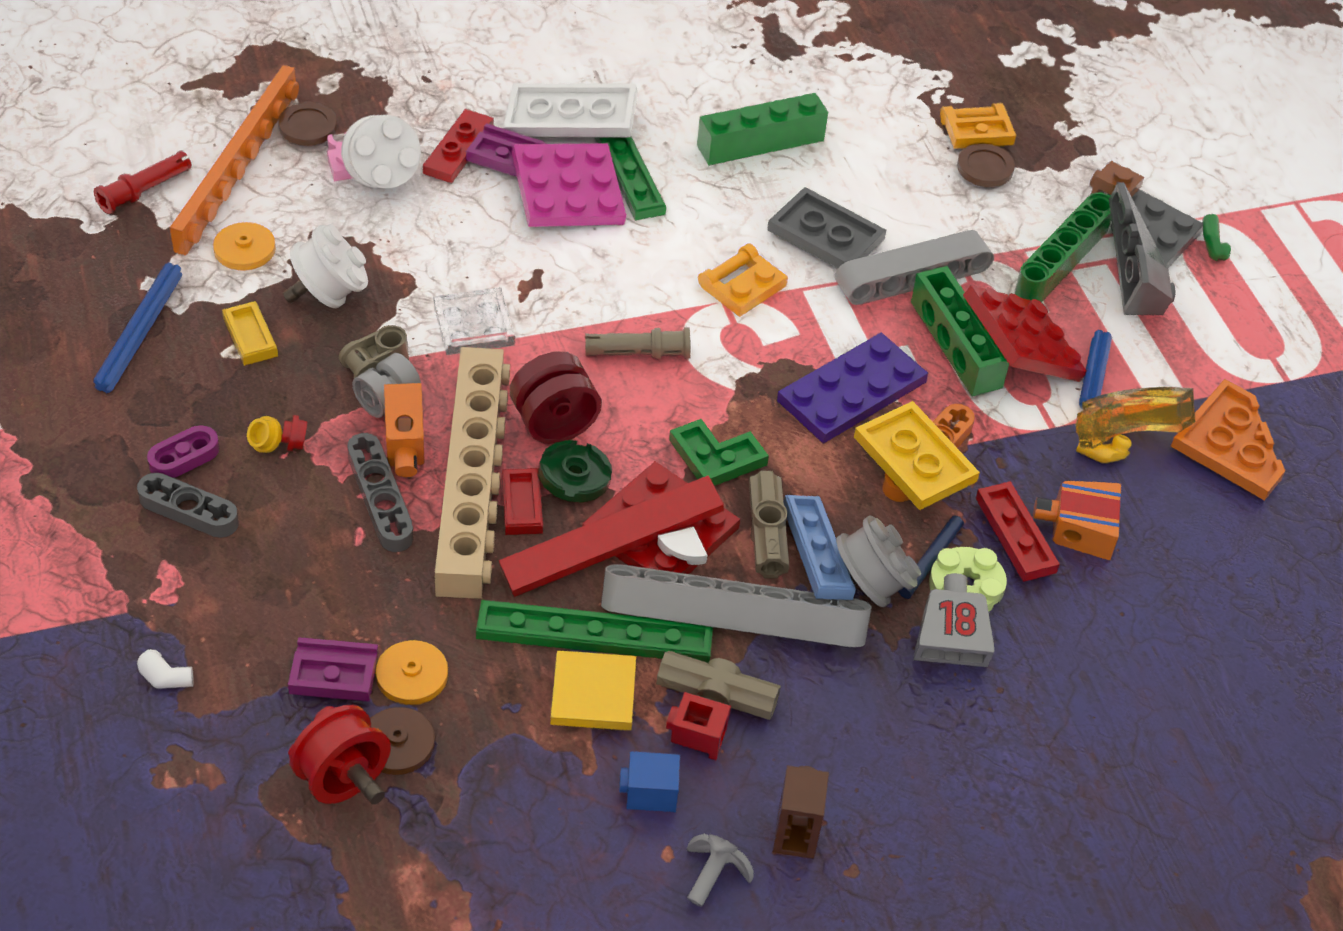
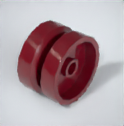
M550 352L534 358L515 374L510 384V398L522 416L526 428L534 440L544 444H554L555 442L575 438L585 432L596 421L601 412L602 399L589 379L578 357L569 352Z

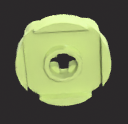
M956 547L952 549L946 548L939 552L932 566L929 578L930 590H944V577L948 574L958 573L974 580L972 586L967 585V592L985 595L988 612L993 609V605L998 602L1000 603L1006 589L1007 578L1002 565L997 561V555L988 548Z

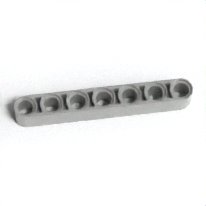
M620 564L609 565L605 568L601 607L615 613L847 647H861L865 645L871 613V605L855 598L853 600L816 599L814 592Z

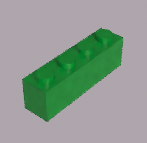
M815 92L700 116L697 147L708 166L822 142L825 139L829 112Z

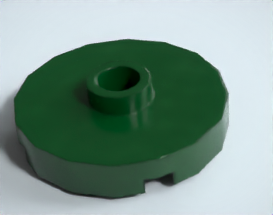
M575 440L555 442L545 449L538 466L539 479L544 488L558 498L579 503L596 500L605 494L610 485L612 465L607 456L596 446L588 443L585 447L577 445L578 441Z

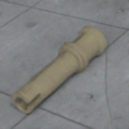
M684 327L683 331H661L660 328H655V330H651V333H585L586 356L652 354V358L655 357V359H661L662 356L683 355L685 359H690V327Z

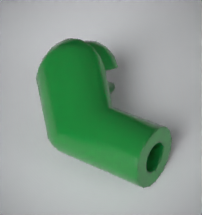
M1207 214L1202 219V228L1208 255L1215 261L1218 259L1227 260L1230 257L1231 246L1227 242L1221 243L1219 217L1216 214Z

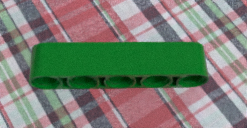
M1097 192L1089 195L1024 262L1019 272L1014 294L1020 298L1036 299L1043 302L1109 230L1111 213L1109 205L1110 196L1108 194Z

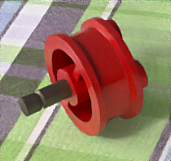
M343 705L336 708L328 706L320 710L316 714L314 721L302 731L288 751L290 768L295 775L302 780L309 781L311 794L316 800L325 804L339 803L362 792L368 801L375 805L381 802L385 796V792L374 780L381 773L389 759L391 752L389 738L380 729L371 727L369 715L359 706Z

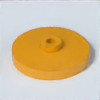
M251 222L229 225L223 228L213 241L216 259L225 267L234 270L259 268L272 259L276 249L272 232L260 224Z
M408 640L392 645L382 653L376 665V681L380 691L388 699L399 704L418 705L426 703L443 691L448 680V664L445 656L438 648L423 641Z

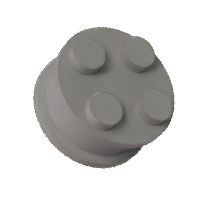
M869 515L863 519L862 528L850 536L842 533L836 538L839 553L849 570L854 585L858 584L865 594L880 607L890 604V596L905 587L911 590L917 586V577L921 575V571L916 562L910 556H906L900 547L903 540L893 525L890 524L885 527L878 518Z

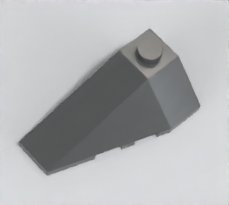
M1118 182L1109 198L1124 315H1164L1170 303H1173L1175 300V285L1170 283L1169 270L1125 183Z

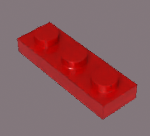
M1009 481L978 489L975 499L1022 581L1025 582L1056 574L1060 564L1012 482Z

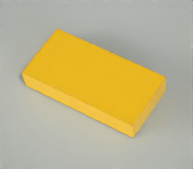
M256 301L222 310L223 319L244 366L278 357L277 346Z

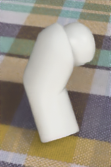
M152 649L146 650L139 656L137 661L139 672L153 687L158 689L193 687V667L171 668L161 657L162 655Z

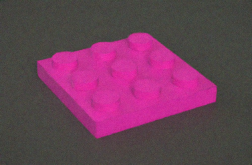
M608 143L513 145L512 157L528 227L625 224L627 215Z

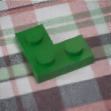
M702 419L670 430L669 441L694 476L700 479L709 475L714 486L768 465L769 455L751 431L719 443Z

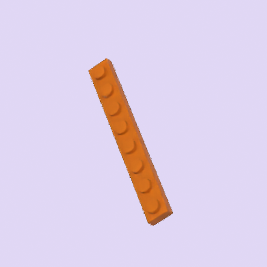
M282 65L170 226L173 251L175 253L187 255L192 246L200 241L203 230L209 222L215 219L218 208L223 201L229 198L231 189L237 180L242 179L245 168L251 159L254 160L257 157L259 148L264 140L270 138L280 114L292 100L294 101L297 98L299 83L296 82L295 68Z

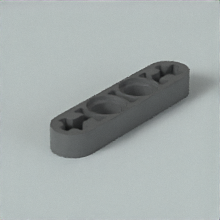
M359 433L354 435L347 444L348 459L379 542L388 551H404L412 545L414 540L413 524L382 445L373 434ZM361 449H366L370 453V460L365 462ZM372 473H379L385 477L377 483L365 480V477ZM382 500H389L395 503V506L389 510H380L375 505ZM395 522L397 531L401 535L395 536L390 531V523Z

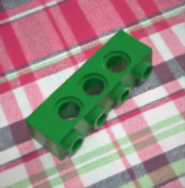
M948 266L917 273L911 304L971 396L1003 389L1009 363L964 298L963 294L965 292Z

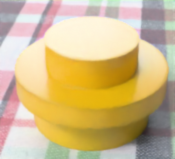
M263 416L250 423L247 430V440L256 451L270 453L278 447L281 441L282 429L277 419Z

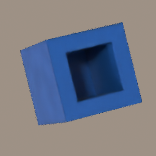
M630 751L629 768L621 767L619 792L627 793L626 809L676 812L679 792V754Z

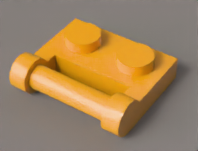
M993 103L991 107L953 109L952 106L941 107V123L945 125L954 149L965 148L979 143L995 146L1014 145L1016 134L1003 103Z
M750 243L741 247L738 250V254L713 270L706 269L698 275L700 286L739 317L785 288L788 280L787 275L761 257L756 247ZM743 265L749 267V269L726 284L720 282V280Z

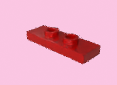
M464 109L422 165L423 174L453 183L468 162L466 161L467 149L477 135L484 131L486 123L494 126V118Z

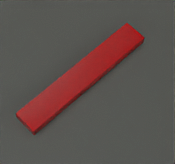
M709 475L503 558L499 560V564L513 596L516 597L658 538V535L677 531L724 511V503Z

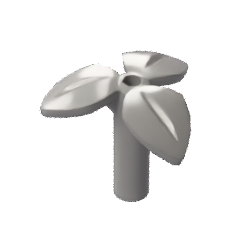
M711 834L698 835L689 841L687 851L711 853L687 897L693 904L700 907L703 906L720 872L727 863H733L749 883L752 881L754 872L749 860L738 850V847L729 841Z

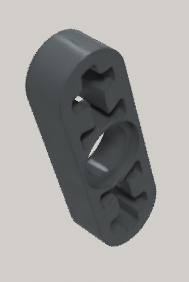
M162 473L147 474L137 484L140 504L147 510L219 538L233 534L239 526L237 508L229 500ZM185 500L198 502V505L191 510L178 508V505Z

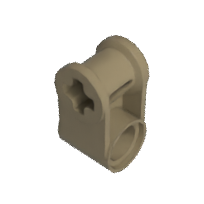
M384 326L370 335L345 345L339 354V361L342 366L349 368L353 372L354 378L370 368L376 369L380 361L393 353L402 354L409 360L407 334L399 326Z

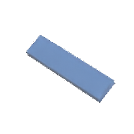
M785 495L783 502L787 510V520L815 598L853 600L856 589L849 570L839 553L836 537L821 498L819 496Z

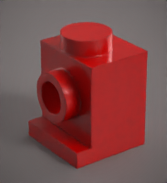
M684 692L680 706H672L667 719L666 729L672 730L671 742L709 753L710 759L717 760L728 729L731 706Z

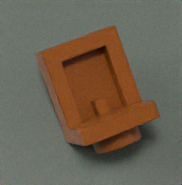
M1110 161L1102 170L1098 169L1093 174L1089 184L1092 187L1091 194L1106 192L1111 195L1116 184L1122 182L1125 183L1132 197L1142 187L1144 176Z

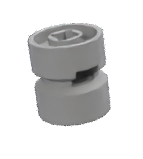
M393 353L380 361L376 369L370 368L354 378L352 385L355 396L365 411L373 417L381 418L385 415L384 384L421 383L415 367L405 356Z

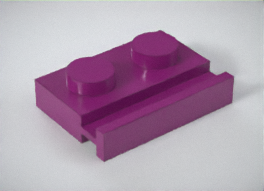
M486 123L484 131L477 135L467 149L466 161L517 177L512 157L513 145L545 144V142Z
M298 637L297 651L294 654L288 681L289 694L370 701L376 659L378 658V644Z

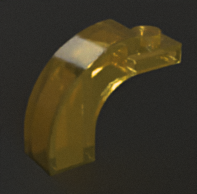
M1137 388L1091 398L1082 403L1083 411L1077 414L1076 432L1079 435L1080 448L1094 449L1118 434L1137 431L1179 433L1195 423L1193 388Z

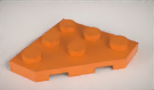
M1227 379L1220 383L1174 436L1170 446L1264 501L1278 485L1285 473L1282 461L1277 460L1273 451L1274 441L1267 423L1262 422L1258 413L1259 403L1256 396Z

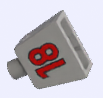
M958 573L948 574L944 577V590L933 589L929 593L918 634L914 660L987 667L994 654V642L986 597L980 593L967 592V577Z

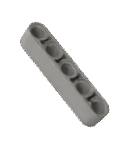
M967 230L850 260L836 270L835 280L851 304L861 305L913 291L916 274L948 266L956 279L979 274L991 266L994 261V255L977 231Z

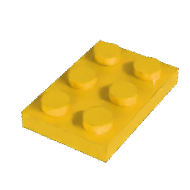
M914 401L855 428L854 438L919 510L978 481L980 472Z

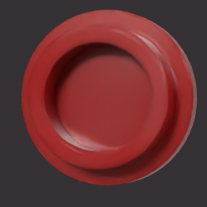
M293 415L291 422L284 421L280 442L287 443L286 451L292 452L293 448L300 450L303 448L307 421L299 420L298 415Z

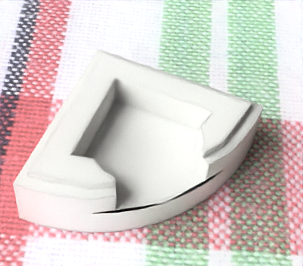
M694 527L658 535L657 544L667 556L673 555L679 559L687 560V564L691 565L706 564L707 553Z

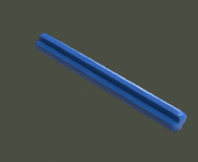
M169 262L161 269L94 377L93 382L98 391L109 393L114 389L181 279L182 273L180 272L181 267L179 265H173Z

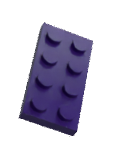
M881 332L778 391L777 402L824 444L925 384L928 372Z

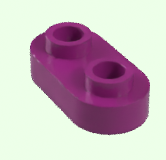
M194 426L151 447L147 454L150 472L162 473L175 478L212 460L217 456L220 449L216 431L208 426Z

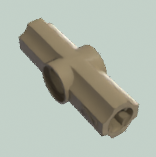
M760 471L755 476L749 478L752 519L750 536L754 544L756 573H760L764 578H778L789 571L786 535L787 510L783 502L781 477L775 475L773 471Z
M671 651L665 652L656 681L657 685L727 704L733 709L768 720L774 714L781 690L780 685L742 674L739 667L729 660L715 658L707 663Z

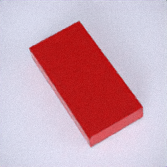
M538 468L502 469L505 535L543 534Z

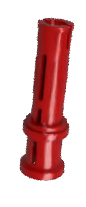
M180 150L176 154L133 175L124 173L118 176L117 181L105 187L102 185L95 187L93 191L95 200L102 211L109 215L115 212L116 207L128 201L133 203L139 200L142 192L184 171L190 170L192 168L189 158L182 161V158L186 157L187 154Z

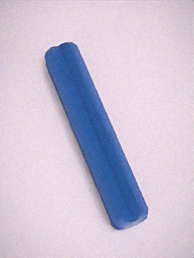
M1102 330L1094 332L1086 365L1087 371L1083 379L1079 406L1082 409L1094 411L1100 402L1112 335L1109 332H1103Z

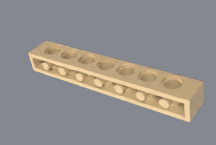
M461 347L435 567L436 597L482 599L483 584H491L492 561L486 560V553L493 554L495 531L489 530V524H496L497 501H491L492 495H499L500 473L494 472L495 466H502L503 445L497 444V439H504L505 417H500V412H507L508 390H502V385L509 386L510 364H504V349Z

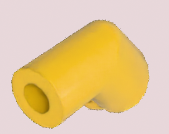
M1118 434L1113 438L1112 444L1103 445L1083 436L1076 452L1105 464L1124 460L1130 454L1128 450L1132 442L1128 437Z

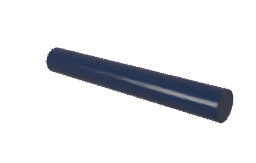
M954 515L949 519L918 561L917 565L921 575L917 577V586L911 590L905 587L899 590L898 593L903 598L910 599L931 571L939 552L950 545L963 527L964 521L959 516Z

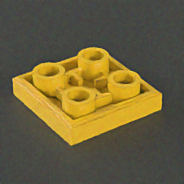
M557 651L550 725L631 731L636 656Z

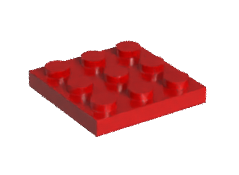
M970 285L963 294L1011 367L1077 382L1084 378L1087 370L1080 361V354L1066 342L1063 330L1052 322L1047 315L1048 309L1043 303L1036 299L1020 298L1013 293L1008 295L997 292L990 287L985 289Z
M654 461L582 523V526L688 483ZM724 508L723 512L682 529L695 528L708 557L739 529L740 518ZM658 538L615 556L629 566L690 574L699 566L687 564V560L679 559L673 555L667 556L657 544Z

